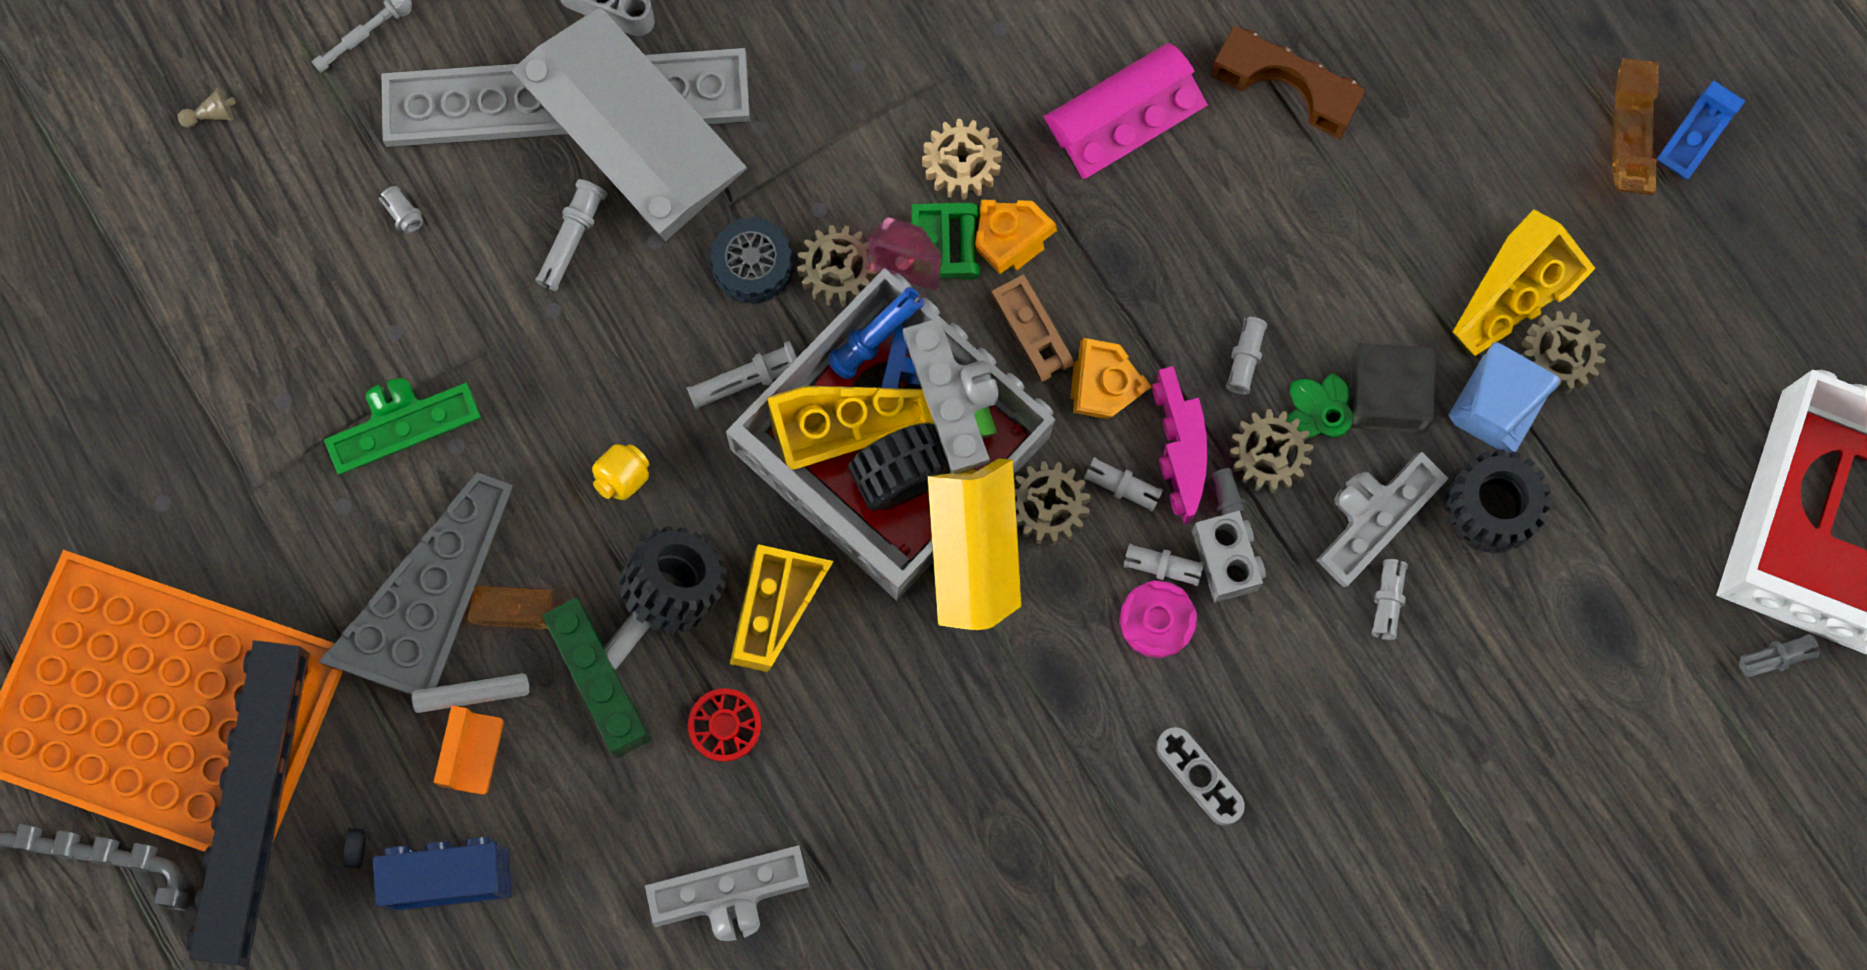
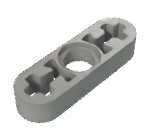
M1177 727L1165 730L1160 735L1156 744L1159 758L1215 823L1227 826L1239 820L1245 808L1244 800L1239 792L1188 732ZM1168 737L1174 741L1178 738L1183 740L1184 744L1181 747V751L1187 758L1192 752L1198 757L1191 760L1184 767L1183 771L1177 766L1184 761L1179 754L1173 752L1169 755L1165 750L1168 746V741L1166 740ZM1194 766L1206 767L1211 774L1209 785L1202 788L1194 786L1189 779L1191 768ZM1218 782L1223 788L1218 790L1217 794L1224 801L1231 798L1235 803L1232 807L1234 813L1232 817L1228 813H1224L1222 816L1218 814L1216 809L1219 808L1220 804L1213 795L1208 801L1202 796L1209 793Z

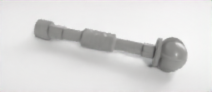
M385 0L384 5L386 7L366 24L358 25L341 38V43L324 55H319L312 60V64L322 73L340 54L347 49L352 50V48L369 37V32L391 16L396 19L400 18L399 16H407L412 8L411 0Z

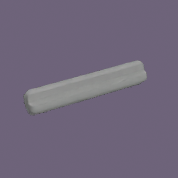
M522 673L415 690L412 692L413 709L415 712L421 713L451 708L452 705L464 706L526 696L529 694V682L526 674Z

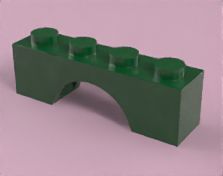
M575 597L543 614L542 617L610 752L619 758L650 742L652 738L635 704L620 681L585 605Z

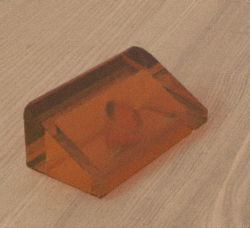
M475 586L468 620L476 625L548 629L542 615L551 610L553 591Z

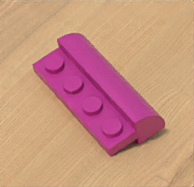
M1166 43L1043 117L1060 147H1065L1082 179H1086L1208 106L1191 75L1195 71L1190 62L1177 47Z

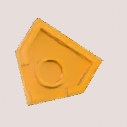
M981 200L980 221L975 245L977 252L999 274L1003 273L1010 266L1017 271L1044 250L1043 241L1055 233L1057 227L1056 223L1033 201L1018 200L1017 203H997L996 200Z
M1083 338L1080 341L1079 357L1073 366L1070 399H1074L1073 413L1110 419L1152 386L1143 375L1140 376L1127 359L1129 356L1120 344Z

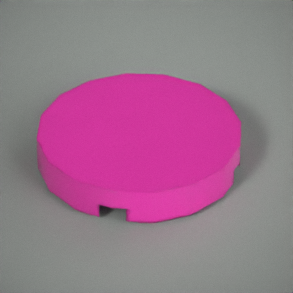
M1154 580L1135 588L1128 594L1121 607L1119 624L1124 639L1133 650L1147 657L1164 658L1177 654L1188 645L1196 630L1197 613L1192 601L1182 588L1170 582Z

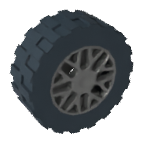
M751 217V219L740 218L737 222L727 224L722 232H718L715 242H712L710 264L719 288L723 289L731 299H738V302L741 303L752 302V304H759L760 301L766 300L767 302L773 299V296L779 295L783 291V287L786 284L788 285L791 279L790 273L793 272V256L790 242L787 236L783 235V231L778 226L772 225L771 221L766 219L765 221L759 220V217Z

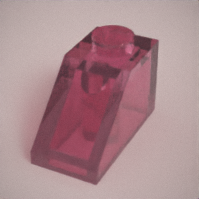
M887 217L869 237L866 269L880 273L885 268L892 275L895 273L900 274L909 283L936 290L939 283L942 254L922 227Z

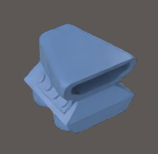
M1493 343L1486 355L1484 354L1448 416L1454 425L1496 449H1505L1506 453L1516 452L1545 400L1556 389L1560 379L1555 374L1500 343Z

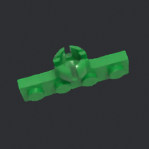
M394 378L386 381L393 398L392 402L384 387H380V384L372 387L366 393V400L372 412L371 419L366 423L323 439L337 474L341 476L481 420V414L468 383L461 384L424 400H418L407 380Z

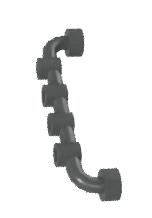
M19 824L17 833L0 832V848L5 847L27 853L48 854L69 860L90 861L106 866L127 867L142 872L161 873L167 879V887L157 889L154 905L172 910L186 911L190 894L182 892L184 882L182 872L172 860L156 856L158 851L156 847L134 843L132 852L118 850L120 842L103 837H95L93 845L80 844L81 835L66 831H57L55 839L41 837L43 829Z

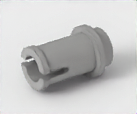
M398 186L389 187L382 192L379 202L384 205L395 219V227L399 231L410 234L422 226V212L418 208H413Z

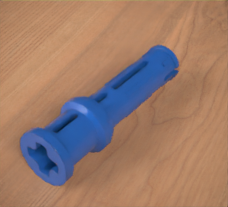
M907 287L902 294L864 329L852 331L848 336V341L840 349L832 350L827 356L834 372L844 379H851L856 375L857 368L866 360L874 359L878 354V346L918 309L924 306L923 298L914 302L920 294L913 288Z

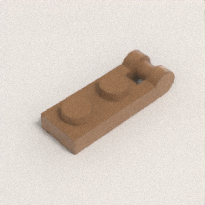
M1024 274L991 291L992 299L1040 383L1051 378V373L1060 368L1065 371L1074 366L1071 354ZM1050 346L1054 355L1044 360L1040 351Z

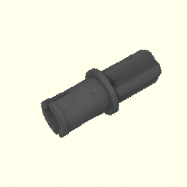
M1811 634L1784 643L1774 641L1767 648L1742 655L1739 667L1747 677L1775 669L1786 671L1789 665L1818 658L1820 651H1811L1810 649L1819 646Z

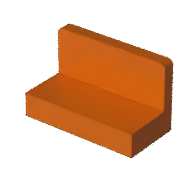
M452 705L433 783L442 788L486 795L489 790L504 721L498 717L473 713L467 708Z

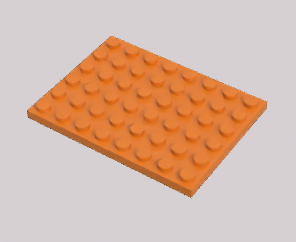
M63 550L0 691V779L205 852L208 846H212L215 831L211 827L212 814L215 807L220 806L223 792L219 787L220 775L223 768L228 767L231 752L227 747L230 730L233 727L236 728L239 713L235 709L236 696L238 691L244 688L246 673L243 670L245 654L248 650L252 649L253 640L301 646L310 653L274 834L275 839L343 671L319 664L318 662L335 643Z

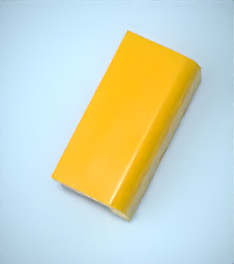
M1000 458L977 472L974 469H970L958 474L949 473L928 476L939 626L969 630L989 629L1021 607L1013 460Z

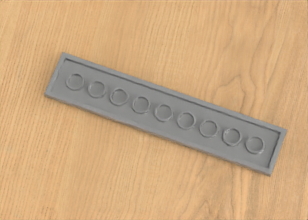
M745 48L645 55L707 124L750 121ZM518 64L381 73L383 143L386 147L562 135L568 133L511 71Z

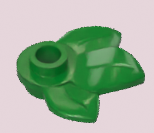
M1332 373L1323 381L1322 385L1309 379H1300L1291 383L1290 394L1297 409L1287 415L1286 421L1291 423L1298 418L1300 423L1297 430L1298 432L1308 430L1310 434L1307 439L1319 434L1330 438H1337L1345 435L1351 429L1353 414L1347 405L1350 392L1342 378ZM1331 413H1338L1341 416L1339 421L1335 423L1328 422L1327 417Z

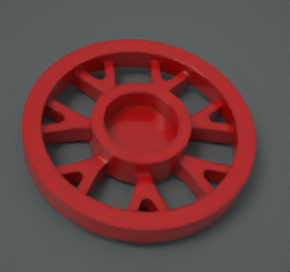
M716 689L703 695L693 706L688 719V732L693 745L702 755L714 761L730 762L744 757L754 748L761 733V717L754 702L744 693L734 689ZM725 695L737 697L733 711L724 709ZM721 696V701L717 702L714 697ZM710 699L719 709L712 716H709L702 708ZM740 700L746 703L743 706H739ZM750 707L754 717L745 722H740L737 714ZM699 710L703 713L702 717L697 716ZM695 721H709V731L695 732ZM755 722V728L749 726V724ZM740 728L754 732L749 743L737 737ZM713 735L719 742L714 750L709 752L702 745ZM696 736H703V739L699 742ZM733 739L738 752L725 755L724 741ZM740 744L745 745V747L740 749ZM720 749L722 755H718L716 752Z

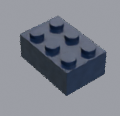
M489 837L466 839V846L463 847L450 846V842L425 844V851L419 852L418 850H410V847L407 846L386 848L384 856L373 857L375 906L391 911H401L512 898L509 850L499 846L497 841H490Z

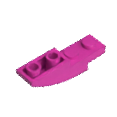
M1174 366L1158 371L1156 383L1152 384V391L1156 404L1158 406L1163 405L1167 417L1163 419L1165 435L1168 441L1174 440L1173 443L1166 444L1162 454L1163 457L1159 458L1160 470L1164 480L1170 479L1174 493H1170V502L1173 512L1176 516L1181 514L1183 524L1186 525L1192 522L1203 492L1207 466V436L1200 400L1195 398L1184 401Z

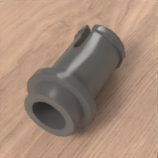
M1230 468L1218 470L1208 476L1219 503L1216 509L1218 514L1222 515L1239 510L1242 515L1245 513L1244 506L1246 501L1240 498L1232 475L1233 472Z

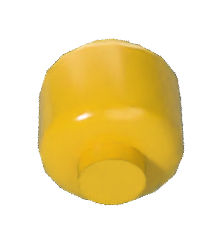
M615 444L592 466L593 475L596 479L593 485L606 499L614 497L618 500H627L648 480L649 473L647 467L649 462L645 455L631 444L627 446Z

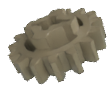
M829 225V234L824 236L821 231L816 230L815 242L807 239L804 241L807 252L798 253L799 262L804 264L797 267L799 277H805L802 281L804 290L813 288L812 296L814 300L824 295L826 296L827 306H831L835 298L840 300L843 307L846 306L847 297L852 296L855 299L860 294L859 290H863L870 283L868 279L872 280L877 276V269L873 267L878 265L877 255L870 254L873 251L871 241L862 244L863 233L861 231L851 236L849 226L845 225L841 233H836L835 227ZM821 253L822 260L813 269L815 258ZM837 262L840 266L844 265V268L839 270L837 266H832L831 264ZM862 262L863 266L861 273L855 279L853 272L855 269L860 267L859 263Z
M1557 311L1553 315L1552 321L1545 314L1538 321V325L1533 323L1528 329L1527 333L1529 336L1523 339L1521 346L1529 350L1525 351L1522 356L1558 376L1560 379L1558 386L1562 385L1564 393L1568 394L1574 388V384L1581 390L1588 384V380L1593 381L1598 376L1599 372L1596 368H1600L1605 363V359L1598 356V354L1606 346L1595 341L1601 334L1599 330L1590 332L1587 329L1590 324L1589 319L1584 320L1580 324L1576 322L1577 313L1572 312L1568 319H1564L1562 312ZM1543 338L1542 345L1545 350L1544 354L1540 355V342ZM1583 350L1586 352V362L1581 357Z
M1267 409L1264 419H1261L1256 412L1252 413L1250 417L1251 425L1241 421L1238 429L1243 435L1233 434L1230 441L1238 446L1230 449L1229 457L1238 458L1239 460L1234 464L1233 471L1243 470L1245 472L1242 479L1244 484L1251 479L1255 480L1256 491H1259L1263 484L1269 485L1270 492L1275 493L1279 483L1288 490L1292 486L1291 477L1301 481L1304 473L1300 468L1308 469L1312 461L1304 456L1311 454L1313 451V445L1304 444L1310 433L1308 430L1298 432L1297 427L1300 420L1297 418L1291 423L1287 422V412L1285 411L1280 414L1279 418H1273L1272 410ZM1272 429L1280 430V431L1284 432L1285 434L1283 435V434L1274 432V431H1272ZM1254 435L1253 440L1256 448L1246 453V443L1250 436ZM1266 445L1270 449H1279L1275 458L1272 453H1263ZM1295 449V462L1289 468L1286 455ZM1256 468H1261L1270 471L1271 474L1263 473L1257 470Z
M1046 461L1041 463V468L1038 472L1031 466H1028L1026 469V479L1018 475L1015 478V484L1019 488L1015 489L1016 513L1018 514L1016 516L1017 526L1022 524L1025 526L1022 534L1024 538L1030 536L1031 533L1036 534V544L1039 545L1044 537H1049L1052 545L1057 544L1059 535H1062L1067 541L1071 540V528L1078 531L1083 529L1084 524L1079 517L1088 518L1090 510L1082 506L1089 503L1091 498L1090 494L1081 493L1085 488V480L1075 482L1073 478L1076 470L1073 468L1066 474L1062 473V463L1057 462L1054 470L1048 469ZM1048 480L1046 484L1037 489L1031 487L1038 482ZM1061 484L1070 491L1073 498L1067 497L1060 487ZM1047 497L1054 498L1051 510L1044 508V502ZM1024 506H1026V509L1033 511L1038 519L1037 523L1027 515ZM1059 518L1068 519L1060 525L1050 527V524Z

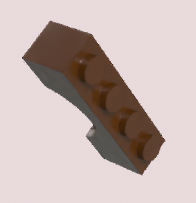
M1235 25L1220 50L1211 73V77L1242 92L1255 83L1267 80L1280 81L1292 86L1302 95L1306 102L1308 124L1340 140L1366 90L1349 77H1339L1327 71L1319 62L1302 59L1294 55L1288 47L1280 44L1274 45L1261 39L1260 35L1255 31L1241 29Z

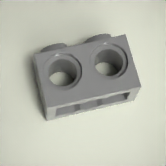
M1240 510L1196 522L1191 532L1200 560L1204 562L1203 570L1214 603L1258 591L1263 584L1262 579L1266 577L1265 568L1261 557H1254L1250 544L1254 542L1253 531L1249 521L1242 520ZM1220 530L1230 532L1234 538V544L1229 546L1220 544L1216 540L1215 533ZM1230 566L1240 567L1245 572L1246 580L1242 582L1231 580L1227 575V568Z

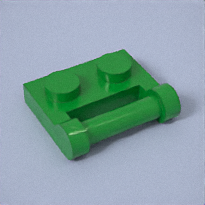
M912 204L913 279L959 278L962 280H974L980 277V267L976 263L975 219L978 218V206L976 204ZM949 219L960 220L961 262L950 263Z

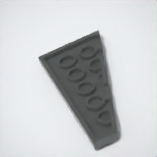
M476 472L447 507L443 515L421 538V541L413 551L405 557L369 600L367 606L357 618L344 630L342 636L332 648L318 661L319 664L412 695V692L415 690L437 687L513 490V485Z

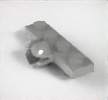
M940 317L904 328L903 336L951 474H957L989 464L990 459L974 414L980 409L995 405L997 402L998 388L996 380L990 377V374L993 373L991 368L982 360L968 365L958 364L954 360Z
M1423 452L1417 453L1386 486L1381 485L1369 472H1362L1353 476L1346 482L1347 488L1344 491L1340 489L1334 499L1335 505L1347 516L1349 524L1316 561L1342 587L1349 586L1449 478Z
M798 845L645 885L654 927L706 915L710 918L715 937L720 941L736 940L732 919H737L744 938L758 931L760 927L757 912L759 901L809 887L801 849Z

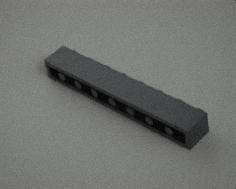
M253 640L252 649L248 650L245 654L243 670L246 673L244 688L238 691L235 702V709L239 712L236 728L233 727L230 730L227 741L228 750L231 751L228 767L223 768L219 780L220 790H223L220 806L215 807L211 819V827L215 830L212 846L207 847L203 858V868L207 870L204 885L199 887L195 897V909L198 910L196 925L191 927L187 937V950L190 951L189 959L242 967L249 966L310 653L301 646Z

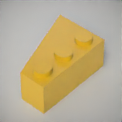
M758 544L752 558L730 664L768 672L834 561Z

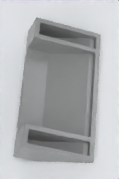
M601 7L539 45L511 70L665 242L747 169L743 162Z

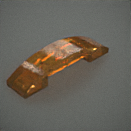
M1622 58L1620 61L1612 129V166L1616 191L1654 195L1656 192L1657 159H1652L1653 109L1654 100L1658 95L1659 62Z

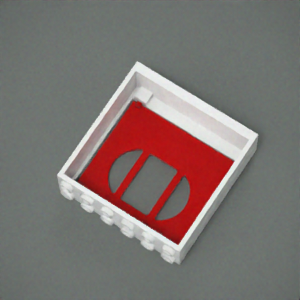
M1811 370L1782 390L1716 596L1867 654V550L1834 538L1830 534L1854 456L1867 461V386L1848 384L1838 380L1837 376L1829 371ZM1837 451L1840 454L1818 527L1815 528L1807 518L1802 506V480L1808 467L1818 457Z

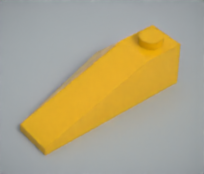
M1533 209L1507 237L1454 328L1453 333L1466 349L1476 356L1493 343L1509 335L1512 332L1513 326L1525 318L1532 320L1541 314L1540 309L1553 300L1561 302L1570 296L1593 272L1595 267L1562 224Z
M803 386L767 397L771 427L780 459L791 470L863 449L878 439L907 426L922 423H932L934 425L922 389Z

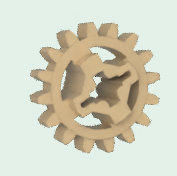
M957 119L956 127L951 128L947 122H944L942 134L934 130L931 132V141L933 143H924V153L927 155L922 157V167L928 168L926 170L927 180L936 179V191L941 190L943 187L948 188L949 198H952L955 191L961 192L962 199L965 200L967 199L968 191L973 190L977 196H980L982 184L989 188L993 186V177L991 175L999 176L1001 166L997 163L1002 161V151L996 150L998 148L997 138L988 140V127L978 131L976 130V121L972 120L969 127H963L962 120ZM951 142L948 147H944L947 143ZM958 156H965L966 162H959ZM976 171H981L976 176L970 178Z

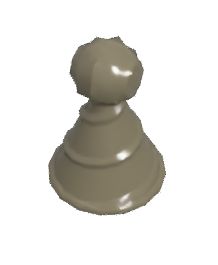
M216 87L215 91L195 111L188 108L181 110L177 115L178 121L181 126L186 128L195 126L198 122L197 119L228 120L232 122L234 118L230 106L236 104L234 97L227 99L224 92L219 87Z

